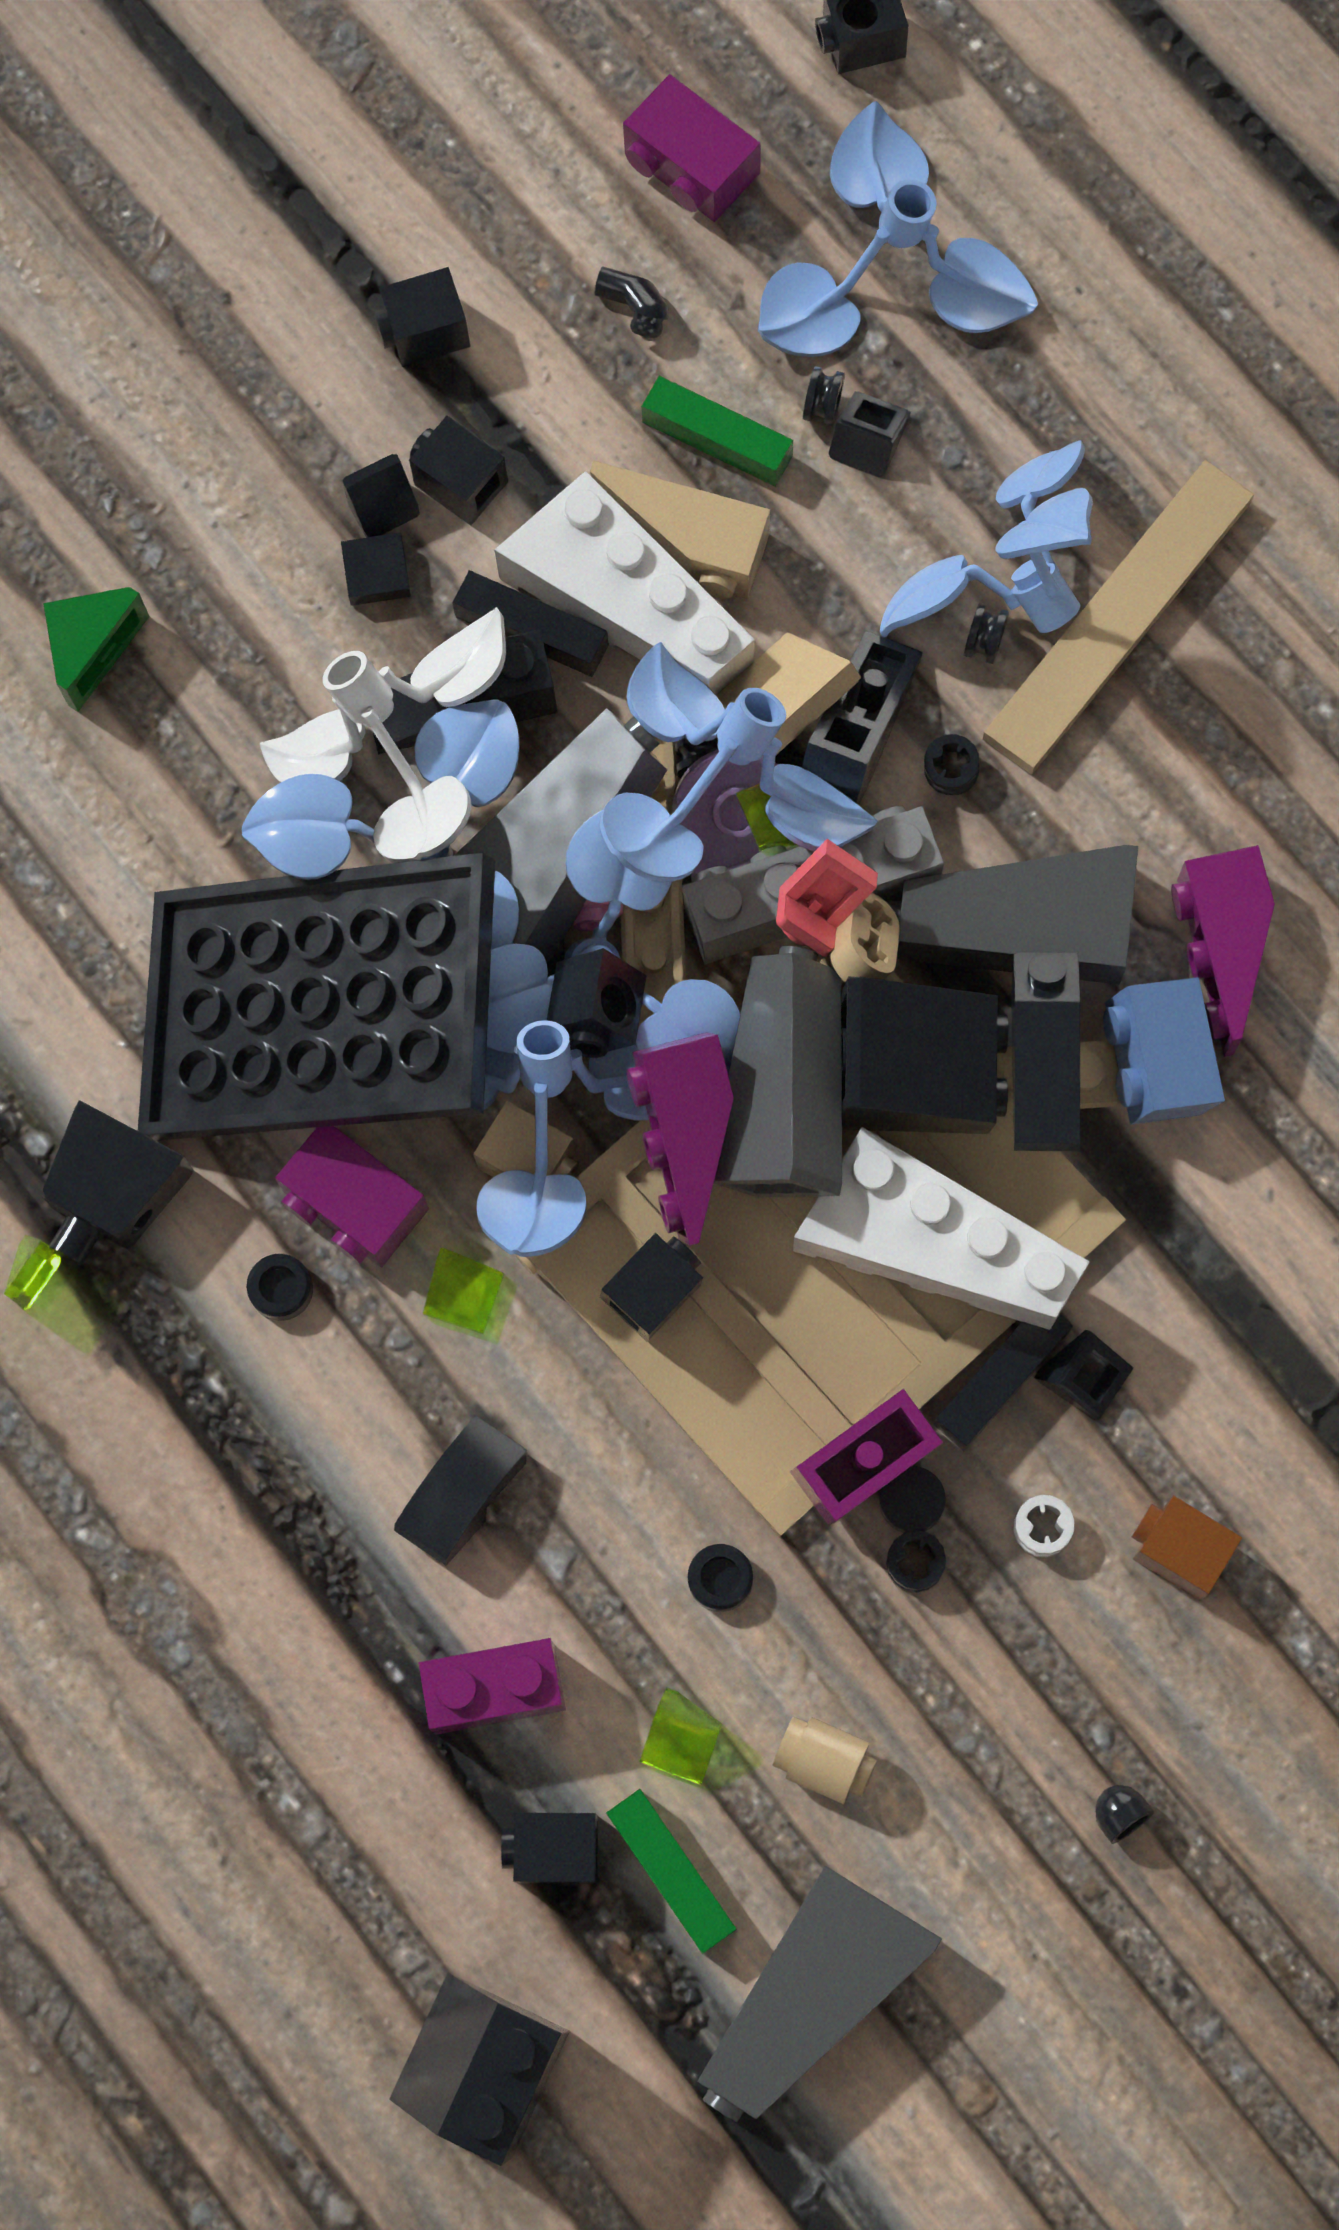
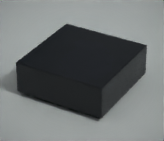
M401 532L341 541L348 597L351 606L411 597Z

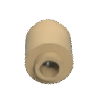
M793 1716L781 1741L773 1766L787 1772L785 1779L844 1805L849 1793L862 1798L877 1760L866 1756L870 1742L813 1717L810 1718L809 1722H805Z

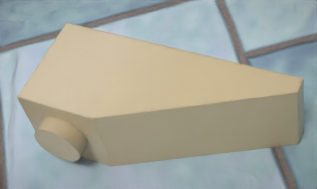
M593 460L590 476L711 596L720 599H730L735 595L749 599L770 535V509Z

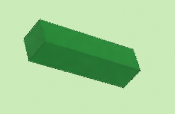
M660 375L641 406L642 423L774 487L778 484L793 457V439Z
M638 1789L606 1812L702 1954L737 1930L641 1789Z

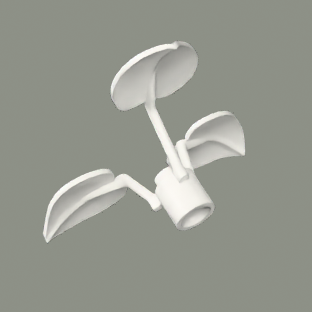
M496 607L436 647L417 665L410 678L411 684L396 677L388 666L383 667L378 672L363 652L350 651L337 657L325 670L322 681L325 688L332 695V701L339 709L323 714L285 736L260 742L263 757L272 774L280 783L289 778L304 774H322L341 781L351 769L352 753L360 751L363 747L362 739L366 731L365 726L371 727L412 793V796H407L394 802L380 816L373 834L377 850L386 860L392 863L420 861L422 857H430L446 848L460 835L470 817L471 798L468 790L460 780L453 776L441 777L423 789L382 722L390 716L394 708L391 688L419 703H426L435 697L440 705L453 707L475 698L490 687L501 673L506 658L503 615Z

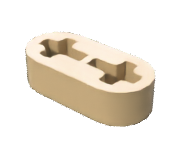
M871 893L836 928L835 948L830 952V957L835 971L844 982L847 981L848 976L885 980L895 969L900 932L899 920L893 909L880 896Z

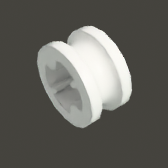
M1038 1495L1030 1498L1020 1507L1014 1519L1013 1533L1017 1543L1025 1552L1035 1557H1050L1058 1554L1069 1543L1074 1533V1518L1071 1509L1062 1500L1052 1495ZM1045 1509L1054 1512L1058 1517L1054 1528L1061 1534L1060 1538L1052 1543L1049 1536L1044 1538L1043 1543L1033 1540L1029 1535L1033 1529V1524L1027 1519V1516L1032 1511L1037 1510L1040 1517L1044 1514Z

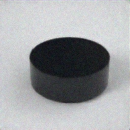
M272 1254L262 1258L252 1267L247 1278L246 1288L249 1300L261 1315L271 1320L285 1321L297 1317L308 1307L312 1299L313 1282L309 1272L298 1259L287 1254Z
M918 1466L909 1467L882 1487L879 1498L880 1510L884 1519L892 1528L902 1533L913 1530L925 1532L931 1529L941 1518L946 1503L945 1490L938 1477L931 1471Z
M727 1544L707 1546L694 1556L689 1565L687 1578L690 1592L697 1603L708 1610L715 1612L731 1611L743 1604L750 1595L753 1586L752 1566L744 1553Z

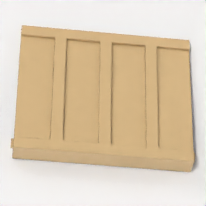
M830 953L819 962L834 968L831 963ZM894 971L885 979L903 982ZM841 979V992H842V990H843V988H844V985H845V983H846V982H844L842 979ZM1009 1095L1006 1116H997V1123L989 1134L870 1131L1083 1258L1126 1220L1105 1196L1102 1197L1061 1151H1014L1013 1100ZM640 1120L576 1177L581 1182L585 1191L587 1204L584 1221L577 1233L567 1243L552 1252L532 1257H520L518 1255L516 1257L532 1275L537 1272L545 1281L548 1280L780 1537L814 1506L791 1475V1470L903 1388L918 1409H920L1016 1320L970 1306L968 1302L938 1293L933 1295L911 1288L909 1284L873 1273L869 1275L846 1268L847 1265L818 1256L814 1258L794 1252V1236L818 1197L757 1198L713 1183L700 1242L694 1245L684 1243L701 1261V1264L695 1270L704 1277L702 1283L646 1342L600 1298L601 1289L655 1232L666 1243L673 1236L678 1239L677 1231L668 1233L663 1223L658 1196L667 1194L661 1168L651 1169L644 1148L642 1134L651 1130L649 1120ZM842 1130V1158L860 1130Z

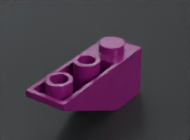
M1259 845L1184 861L1177 879L1178 883L1171 886L1176 916L1179 921L1188 920L1193 942L1187 944L1190 970L1193 978L1199 977V980L1204 979L1209 1002L1204 1004L1212 1040L1220 1039L1224 1057L1234 1055L1242 1040L1275 906Z
M707 1032L633 1051L632 1054L636 1067L627 1069V1079L636 1107L646 1106L651 1126L650 1131L643 1132L642 1134L646 1156L652 1170L661 1168L667 1194L658 1196L664 1226L668 1233L677 1231L678 1239L688 1245L700 1242L734 1099L718 1034Z

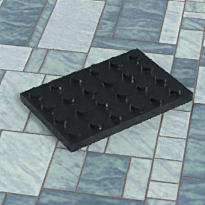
M482 852L420 861L335 870L330 875L319 879L305 880L283 876L154 892L138 1131L155 1141L484 1114L496 860Z

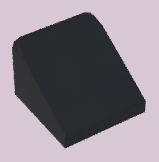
M855 391L836 423L829 449V457L840 463L882 477L891 463L911 412L905 408Z
M391 454L344 477L342 480L348 506L366 538L383 535L420 515L418 503L397 454Z

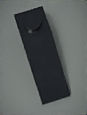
M540 629L505 637L506 658L498 678L484 692L463 703L500 700L508 705L516 722L558 713L554 685ZM413 673L401 677L400 679L411 684L410 678ZM391 688L394 708L390 716L382 724L399 750L413 747L424 724L436 713L449 707L440 705L435 697L426 703H419ZM373 732L378 755L387 753Z
M865 631L850 660L861 678L858 680L859 682L823 713L808 742L802 768L817 775L859 805L873 777L923 652Z
M1014 952L1011 990L1014 1151L1080 1152V987L1078 953Z

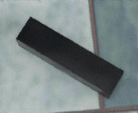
M471 570L468 571L452 602L455 617L470 624L497 607L504 618L505 637L540 629L547 658L590 677H593L609 646L607 630Z
M1060 1314L1050 1330L1022 1321L940 1413L933 1425L964 1452L1065 1339L1073 1325Z

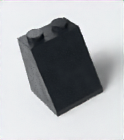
M848 976L841 992L842 1130H860L863 1127L870 1131L989 1134L997 1123V1116H1006L1008 1105L1007 1078H997V1053H1006L1009 1033L1008 1016L998 1015V995Z
M447 1973L389 2100L437 2136L502 2166L513 2158L570 2030L451 1973Z

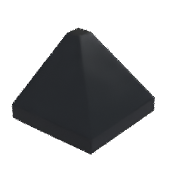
M1084 1330L1043 1365L1034 1379L1092 1419L1099 1421L1134 1368L1094 1333Z

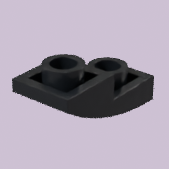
M475 1416L446 1449L417 1488L395 1522L394 1531L447 1566L486 1522L487 1507L524 1467L527 1461V1449Z

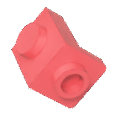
M826 839L779 887L777 925L794 943L808 946L826 957L835 948L836 928L877 888L878 873L829 839Z

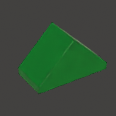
M131 587L43 603L56 683L68 706L79 712L150 617L140 593Z

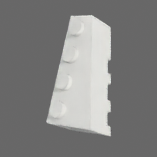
M586 471L494 549L499 579L517 590L521 587L541 599L543 603L607 630L609 646L614 649L618 646L640 660L653 646L662 642L675 661L701 680L715 695L754 662L755 639Z
M863 1127L842 1158V1187L840 1196L818 1197L795 1234L793 1244L794 1252L814 1258L818 1256L847 1265L846 1268L869 1275L873 1273L903 1282L917 1290L933 1295L938 1293L968 1302L970 1306L1049 1330L1089 1264L1088 1260Z

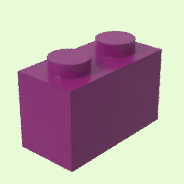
M671 74L623 122L625 156L631 166L645 177L655 176L670 188L672 195L681 206L690 212H697L699 210L713 222L727 210L760 174L761 143Z
M335 1126L315 1128L275 1177L282 1191L286 1194L281 1201L282 1205L309 1226L316 1219H319L332 1229L336 1234L330 1240L331 1243L359 1265L368 1257L382 1268L429 1210L422 1193Z
M903 1388L791 1470L790 1473L826 1523L830 1525L943 1442Z
M551 1638L418 1662L429 1729L436 1735L566 1711L556 1649Z

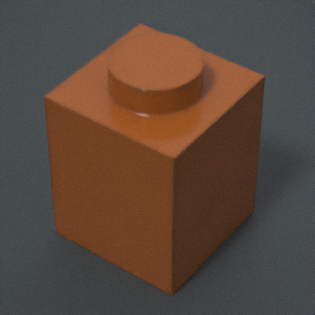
M1174 1495L1162 1510L1151 1504L1131 1536L1141 1543L1133 1560L1199 1601L1209 1595L1242 1540L1241 1536Z

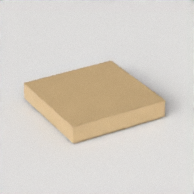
M787 632L716 696L724 709H726L728 704L731 702L735 703L740 693L747 688L763 689L774 695L782 703L786 711V719L775 735V738L782 742V746L777 752L778 754L859 682L858 680L861 676L851 661Z

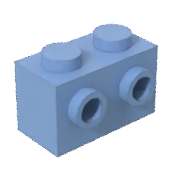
M1199 977L1130 985L1105 1002L1106 1010L1103 1016L1104 1033L1109 1044L1114 1045L1119 1069L1116 1076V1091L1121 1105L1127 1107L1130 1125L1200 1116L1225 1102Z

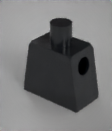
M79 1100L74 1108L42 1191V1198L49 1206L66 1216L49 1248L80 1266L84 1264L100 1235L123 1248L129 1249L189 1180L194 1171L182 1154Z

